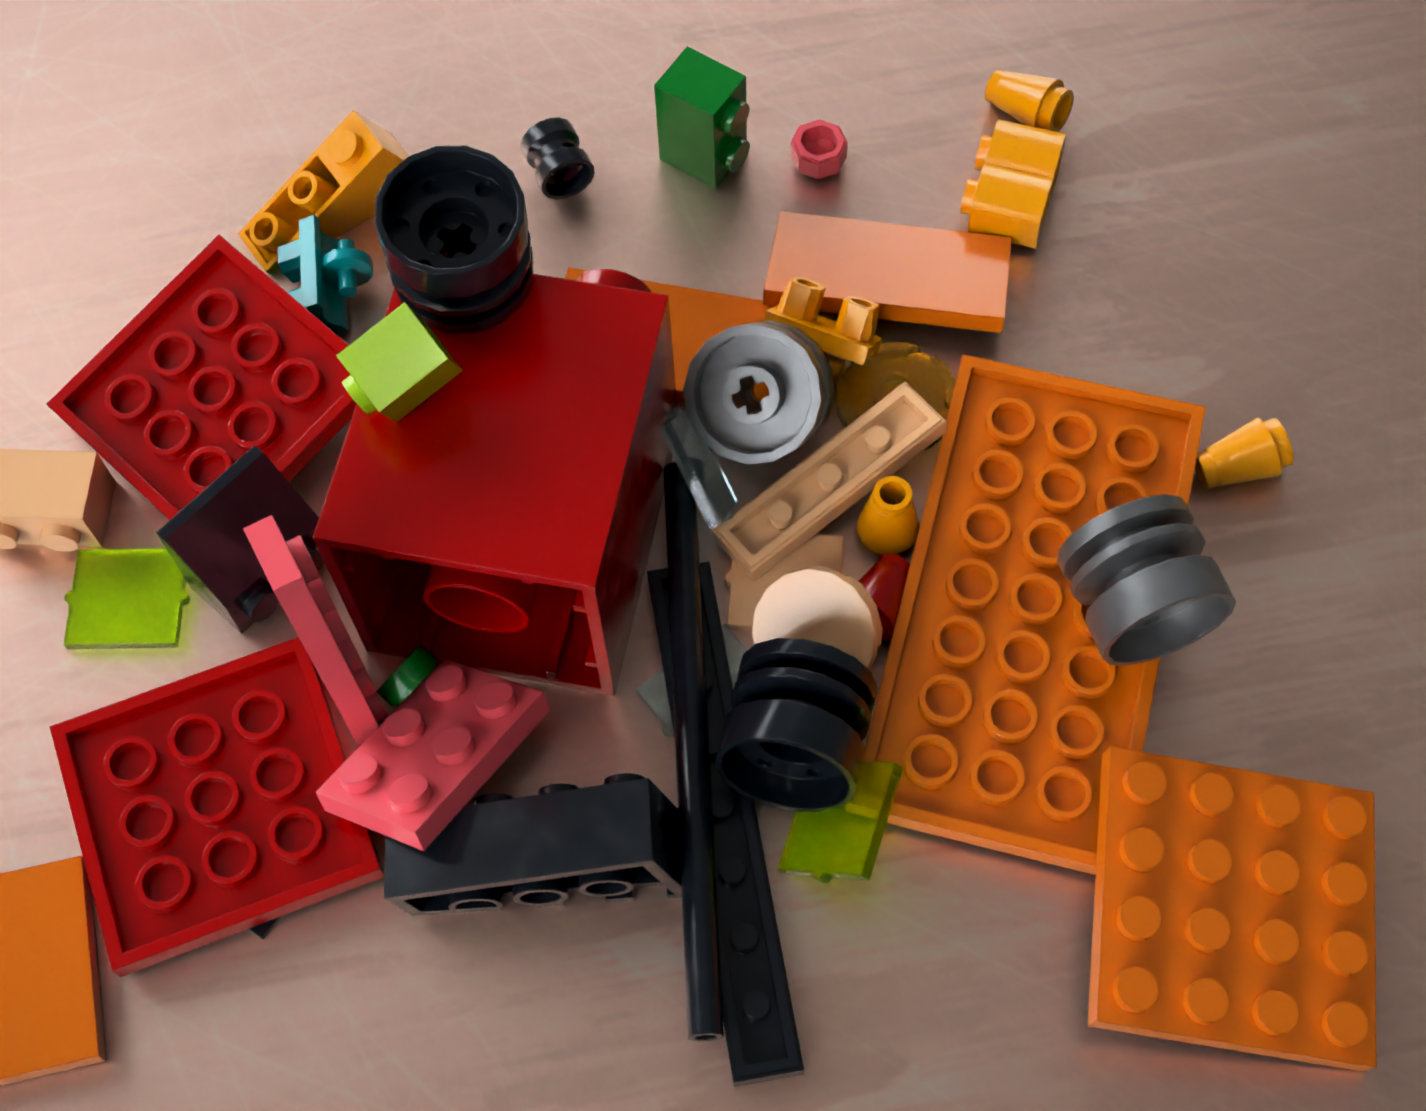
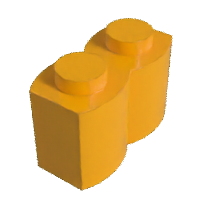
M998 119L992 137L982 135L974 169L981 170L979 180L968 179L960 213L970 215L968 232L1012 237L1011 243L1036 249L1059 172L1066 139L1065 133Z

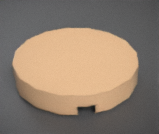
M816 565L786 573L766 588L754 610L752 627L754 645L776 638L806 639L831 645L857 658L869 670L872 669L873 662L877 656V648L881 646L883 629L877 605L860 582L849 575L844 576L837 571L829 570L832 568Z

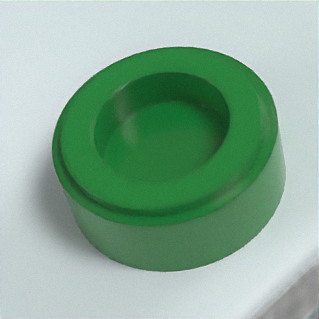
M421 644L381 685L377 693L390 706L398 707L439 665L437 663L439 659Z

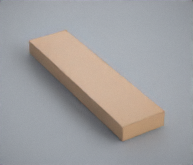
M905 381L712 530L715 540L749 578L755 582L872 491L880 479L894 474L947 432L946 420Z

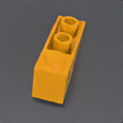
M352 110L240 230L238 235L265 272L273 274L281 269L278 264V247L299 239L300 219L315 215L320 220L322 232L329 237L336 238L375 216V200L383 182L394 168L409 157V154L392 133Z

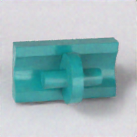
M315 215L300 219L299 239L278 247V264L282 274L292 283L301 281V287L287 291V293L336 335L349 332L347 297L355 296L357 294V286L367 283L373 277V261L370 255L355 249V243L351 239L340 240L323 233L320 229V220Z

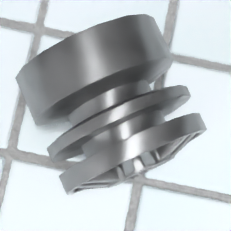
M1167 494L1149 496L1116 506L1091 519L1072 533L1058 551L1057 562L1063 575L1071 581L1070 590L1073 597L1082 605H1091L1087 609L1085 623L1102 659L1109 665L1127 666L1174 653L1198 641L1219 627L1234 610L1236 600L1218 564L1212 557L1201 555L1206 541L1200 530L1193 525L1194 517L1188 505L1179 496Z

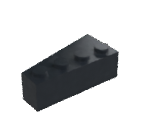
M615 774L607 777L604 780V785L585 788L564 783L550 784L541 787L538 790V795L519 798L498 793L478 796L474 799V805L464 806L425 851L385 836L384 899L412 916L501 910L504 906L503 896H513L515 902L524 905H538V907L564 906V901L568 898V892L575 891L590 896H605L606 903L634 901V887L665 885L667 887V898H682L678 808L649 778L639 774Z

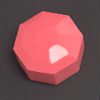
M819 119L798 127L791 140L790 157L798 173L819 180L839 173L847 158L848 142L840 126Z

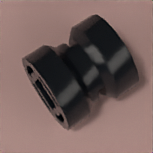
M560 117L548 118L538 122L529 128L521 141V149L528 164L532 168L537 169L535 172L536 180L543 194L555 200L577 195L592 182L595 174L594 166L588 154L579 148V137L573 125L567 119Z

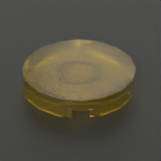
M883 342L880 345L878 355L875 357L870 356L864 366L851 361V365L845 369L844 373L842 372L837 382V416L843 428L847 427L906 381L946 420L956 381L947 364L936 355L933 359L928 354L922 353V347L908 342ZM942 436L924 450L932 448L938 441L942 439Z

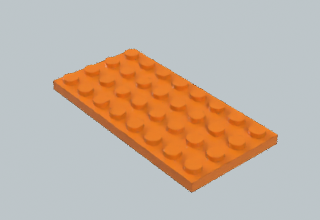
M962 355L946 419L947 432L942 435L865 744L857 788L850 804L849 814L1096 875L1102 754L1110 746L1143 752L1160 657L1148 662L1127 666L1109 665L1102 659L1085 623L1086 612L1091 605H1082L1073 597L1070 590L1071 581L1063 575L1057 562L1058 551L1072 533L1091 519L1116 506L1139 498L1162 494L1179 496L1188 505L1206 406Z

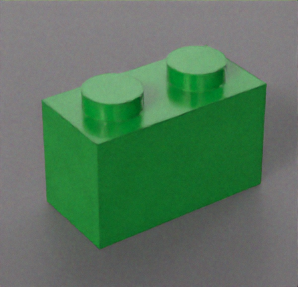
M687 46L654 85L660 160L716 189L730 171L735 173L742 167L749 153L750 143L747 141V118L750 107L746 103V76Z

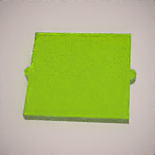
M167 549L77 551L72 591L67 592L64 596L65 601L69 605L63 643L67 650L178 648L183 606L190 602V597L185 591L186 579Z
M862 760L857 788L852 801L842 807L827 810L795 812L777 870L785 875L814 877L823 884H828L832 878L870 881L903 768L895 762H864Z

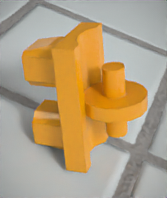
M797 276L788 283L779 304L765 312L763 322L773 320L798 327L819 344L832 367L833 376L836 377L841 376L846 361L829 355L827 352L863 366L867 363L870 356L875 357L878 355L883 339L874 335L879 313L878 304L860 297L847 296L843 299L837 321L818 315L826 287L815 281Z

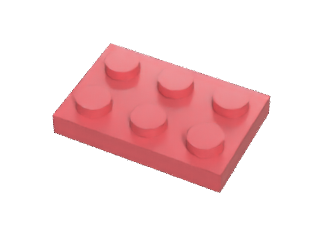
M444 659L316 791V794L325 811L425 851L550 712L544 692Z

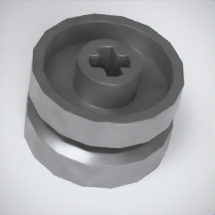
M773 320L729 327L707 340L690 362L683 388L687 418L699 439L719 456L747 465L774 462L812 440L827 421L835 395L832 367L819 344L798 327ZM765 382L769 389V396L760 400L754 393V385Z

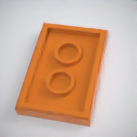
M77 856L1 873L0 1086L105 1062L106 1052L92 894L83 857Z

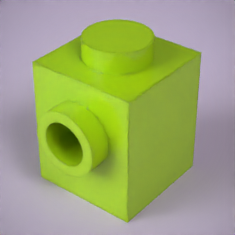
M406 302L336 355L350 373V376L344 379L342 384L357 405L367 415H371L374 411L378 410L379 413L395 422L401 420L463 371L422 316Z

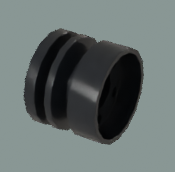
M466 145L435 146L413 154L387 175L375 200V226L381 247L386 256V264L390 272L392 285L400 303L406 302L422 316L429 327L446 333H476L505 321L523 304L533 283V251L528 231L525 198L513 171L493 154Z
M776 638L756 643L742 656L731 700L733 710L726 716L714 766L722 780L748 798L761 804L787 811L818 813L839 809L852 801L857 788L865 751L862 740L866 738L870 727L871 713L878 691V686L872 672L857 658L831 645L806 639Z

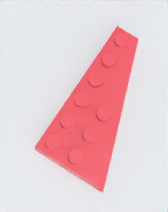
M270 515L243 528L278 601L357 745L360 747L379 727L377 723L386 719L388 714L301 536L299 535L285 541L273 516Z

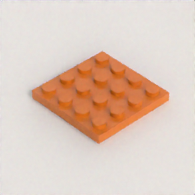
M1110 746L1102 754L1087 1026L1361 1072L1377 1068L1374 792Z

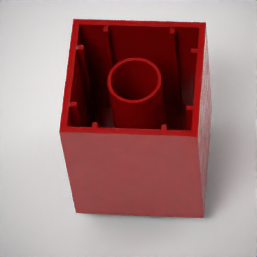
M613 269L589 270L582 273L578 280L533 274V283L523 304L502 323L476 333H446L431 328L463 371L401 420L395 422L379 413L378 410L374 411L371 415H367L356 403L313 540L366 651L408 658L422 644L439 659L437 661L438 664L447 659L490 674L615 696L664 495L663 469L672 462L679 433L669 295L652 293L648 286L638 278ZM395 289L393 290L385 317L401 305Z

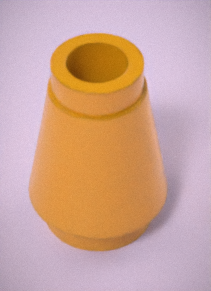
M997 69L987 83L985 100L994 104L1023 125L1059 132L1071 113L1074 94L1072 90L1064 88L1063 81L1059 79L1010 71L1006 72Z
M1256 418L1207 447L1203 452L1198 453L1195 471L1202 486L1208 490L1216 486L1221 487L1280 476L1282 468L1293 464L1294 455L1288 435L1276 418L1265 422L1260 418Z
M887 476L880 479L875 484L868 501L858 517V535L863 544L876 554H900L909 549L917 539L920 525L909 483L897 476Z

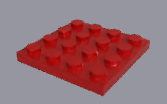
M218 234L46 405L161 513L171 520L254 445L269 458L286 480L290 482L352 419L356 402L342 384V381L350 376V373L336 356L349 345Z
M299 637L50 726L112 971L119 977L129 975L384 877L370 830L325 811L316 794V791L347 759L319 674Z

